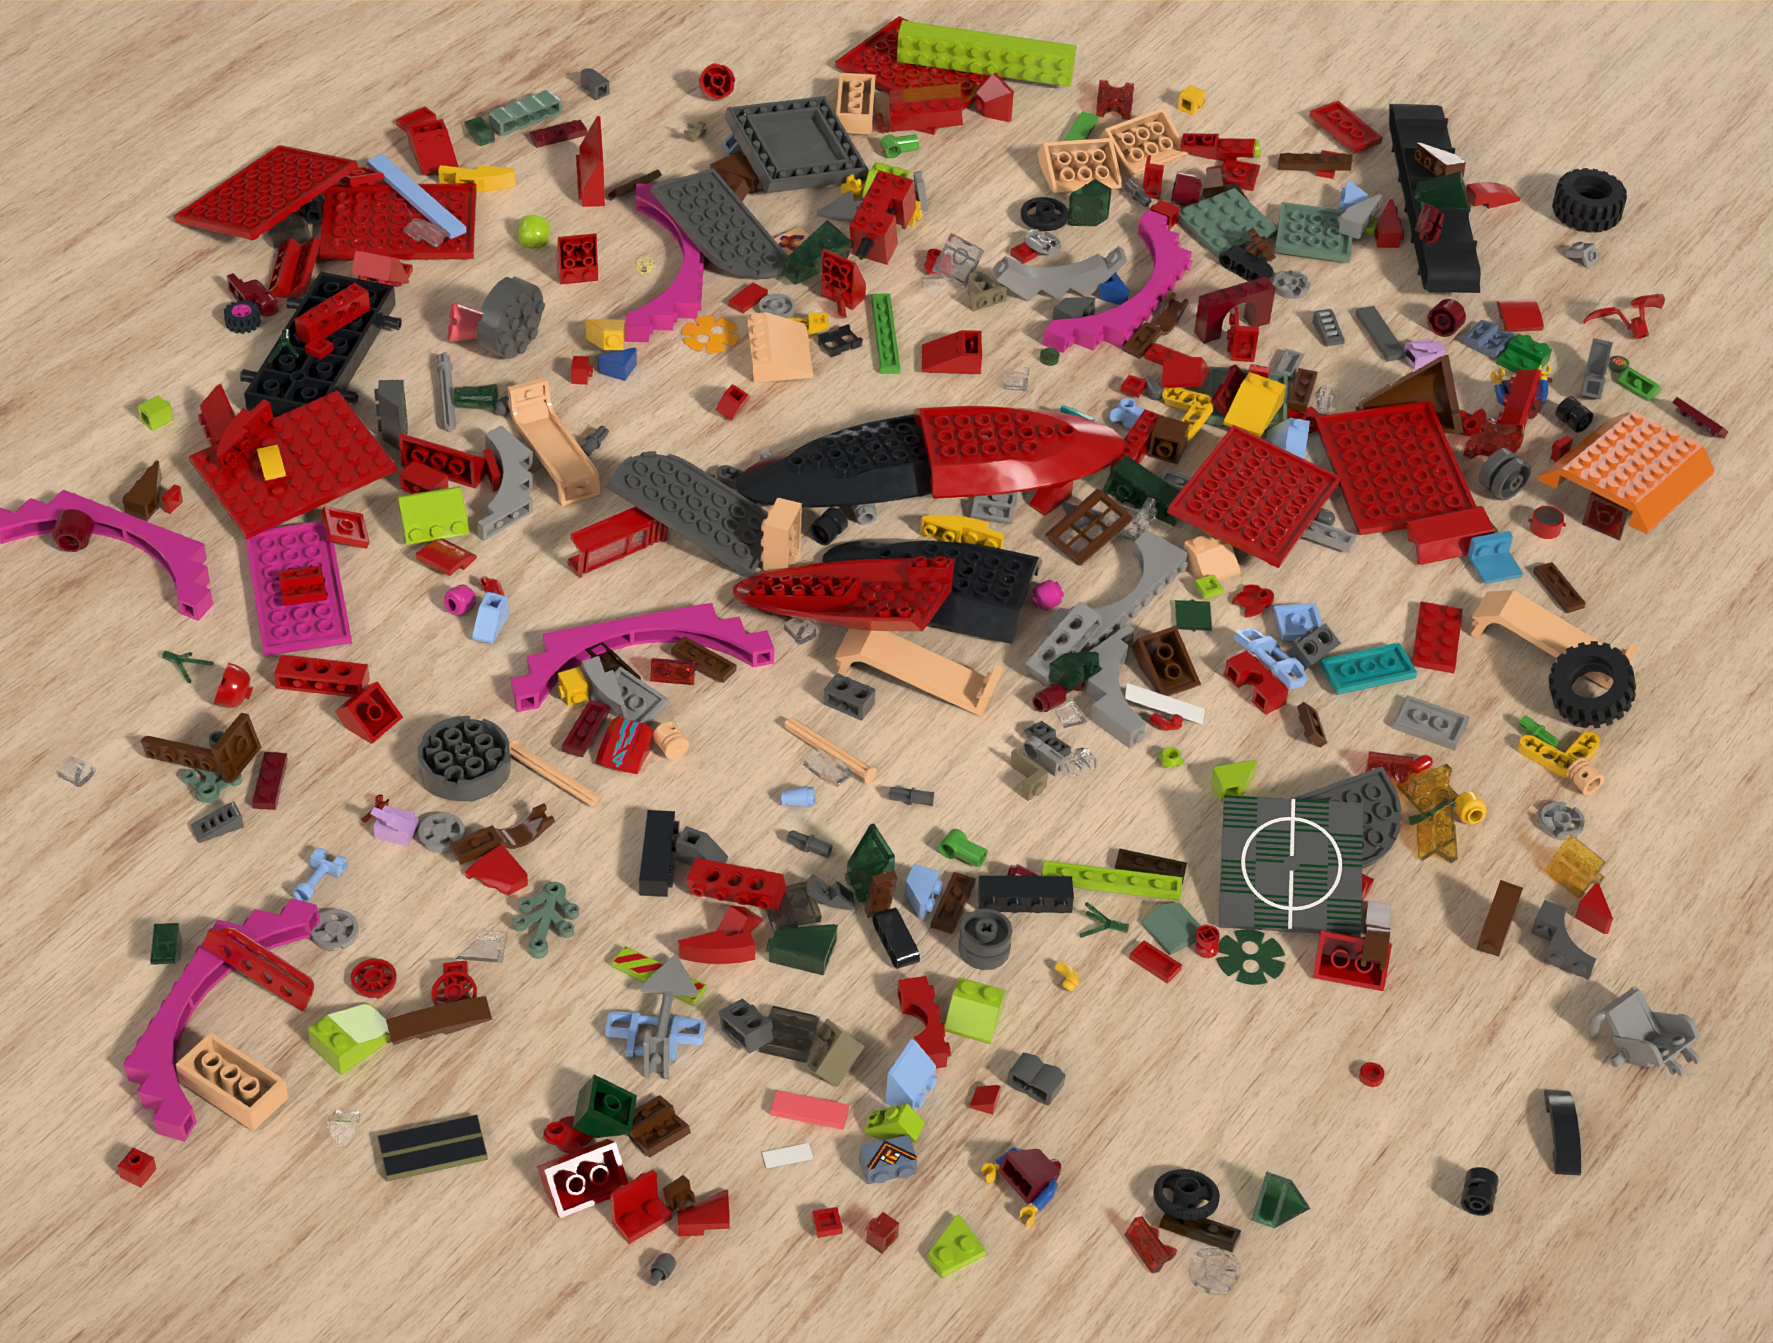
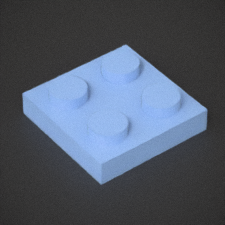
M1316 603L1274 605L1273 613L1282 642L1294 641L1300 636L1305 638L1308 636L1306 632L1314 625H1317L1318 628L1322 626Z

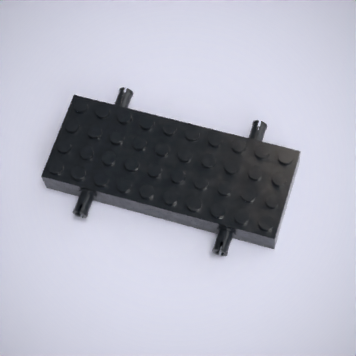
M320 271L304 299L289 296L286 301V307L288 309H296L259 371L255 372L246 369L241 371L240 381L250 383L244 393L246 409L251 411L260 402L266 400L270 402L273 417L276 418L337 390L347 403L356 405L359 393L346 390L347 386L383 327L400 330L402 325L401 318L389 316L396 305L394 286ZM353 283L366 289L369 293L370 310L324 338L333 343L334 350L321 360L306 353V343L297 338L295 319Z

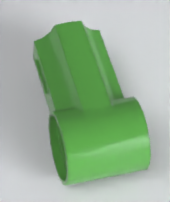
M888 134L882 137L880 141L881 147L889 158H896L900 153L919 149L916 134L900 137Z
M952 829L938 846L940 853L946 858L954 859L958 857L975 867H981L988 854L987 849L969 841L967 836L959 829Z

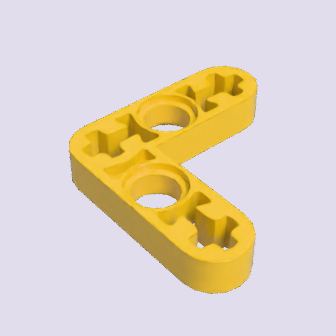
M1178 387L1166 388L1162 392L1164 403L1167 406L1187 411L1181 421L1190 423L1187 442L1192 440L1215 409L1210 402L1212 397ZM1187 399H1193L1188 403H1184V401ZM1193 417H1199L1197 420H1190Z
M1584 732L1563 753L1535 736L1524 735L1520 738L1518 751L1523 756L1555 774L1568 778L1566 776L1568 768L1573 762L1580 759V757L1574 756L1573 753H1581L1589 760L1598 750L1600 738L1593 732ZM1543 754H1549L1553 759H1546L1543 757Z

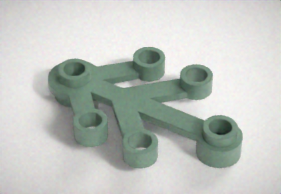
M215 731L209 735L211 748L224 732ZM188 769L182 772L183 783L197 789V798L203 803L216 801L220 796L221 790L229 785L238 786L242 783L241 773L231 784L224 782L223 779L215 783L216 779L222 776L220 773L197 769L206 777V782H202L196 777L195 771Z
M550 882L543 887L541 894L531 899L523 897L518 901L519 911L522 913H529L533 907L546 902L545 907L526 917L518 915L513 919V927L516 931H524L531 924L541 920L536 937L529 943V954L536 959L544 958L548 954L546 937L551 921L560 930L562 937L570 938L574 935V925L571 922H565L555 910V905L558 904L565 911L566 918L570 920L579 917V907L576 904L570 903L565 898L566 888L559 882Z

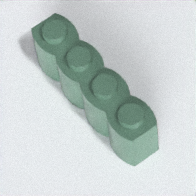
M544 90L536 96H528L520 102H512L505 108L500 107L492 110L489 113V124L500 135H508L516 129H524L532 123H540L547 117L552 118L563 112L562 100L551 90Z

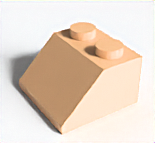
M1209 533L1184 542L1183 550L1188 552L1187 567L1198 579L1214 574L1219 581L1240 573L1233 547L1229 543L1213 537Z

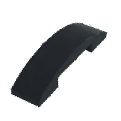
M1545 1090L1546 1111L1550 1113L1554 1141L1552 1154L1555 1174L1581 1175L1580 1132L1570 1091Z

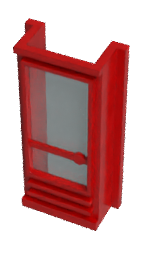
M635 506L571 533L570 539L580 554L569 558L567 564L581 578L583 573H589L647 548V546L653 545V543L665 542L667 540L668 527Z

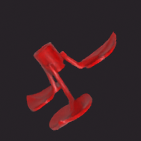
M1652 294L1633 299L1631 306L1639 308L1640 317L1631 319V324H1629L1621 311L1615 309V307L1598 309L1590 313L1583 323L1585 324L1587 321L1595 318L1618 314L1627 326V330H1632L1634 339H1641L1649 336L1644 307L1662 309L1665 303V296L1663 294Z

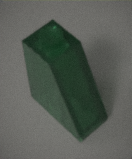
M1461 171L1417 182V190L1414 191L1416 202L1420 201L1421 207L1428 203L1435 208L1470 209L1471 212L1470 199Z
M828 924L776 929L773 938L768 939L766 952H769V962L824 976L837 942L838 925Z

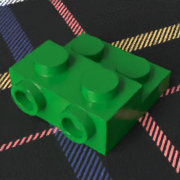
M1518 333L1508 343V348L1497 358L1496 364L1514 373H1517V370L1538 369L1540 365H1542V369L1549 362L1552 349L1546 343H1538L1531 336Z

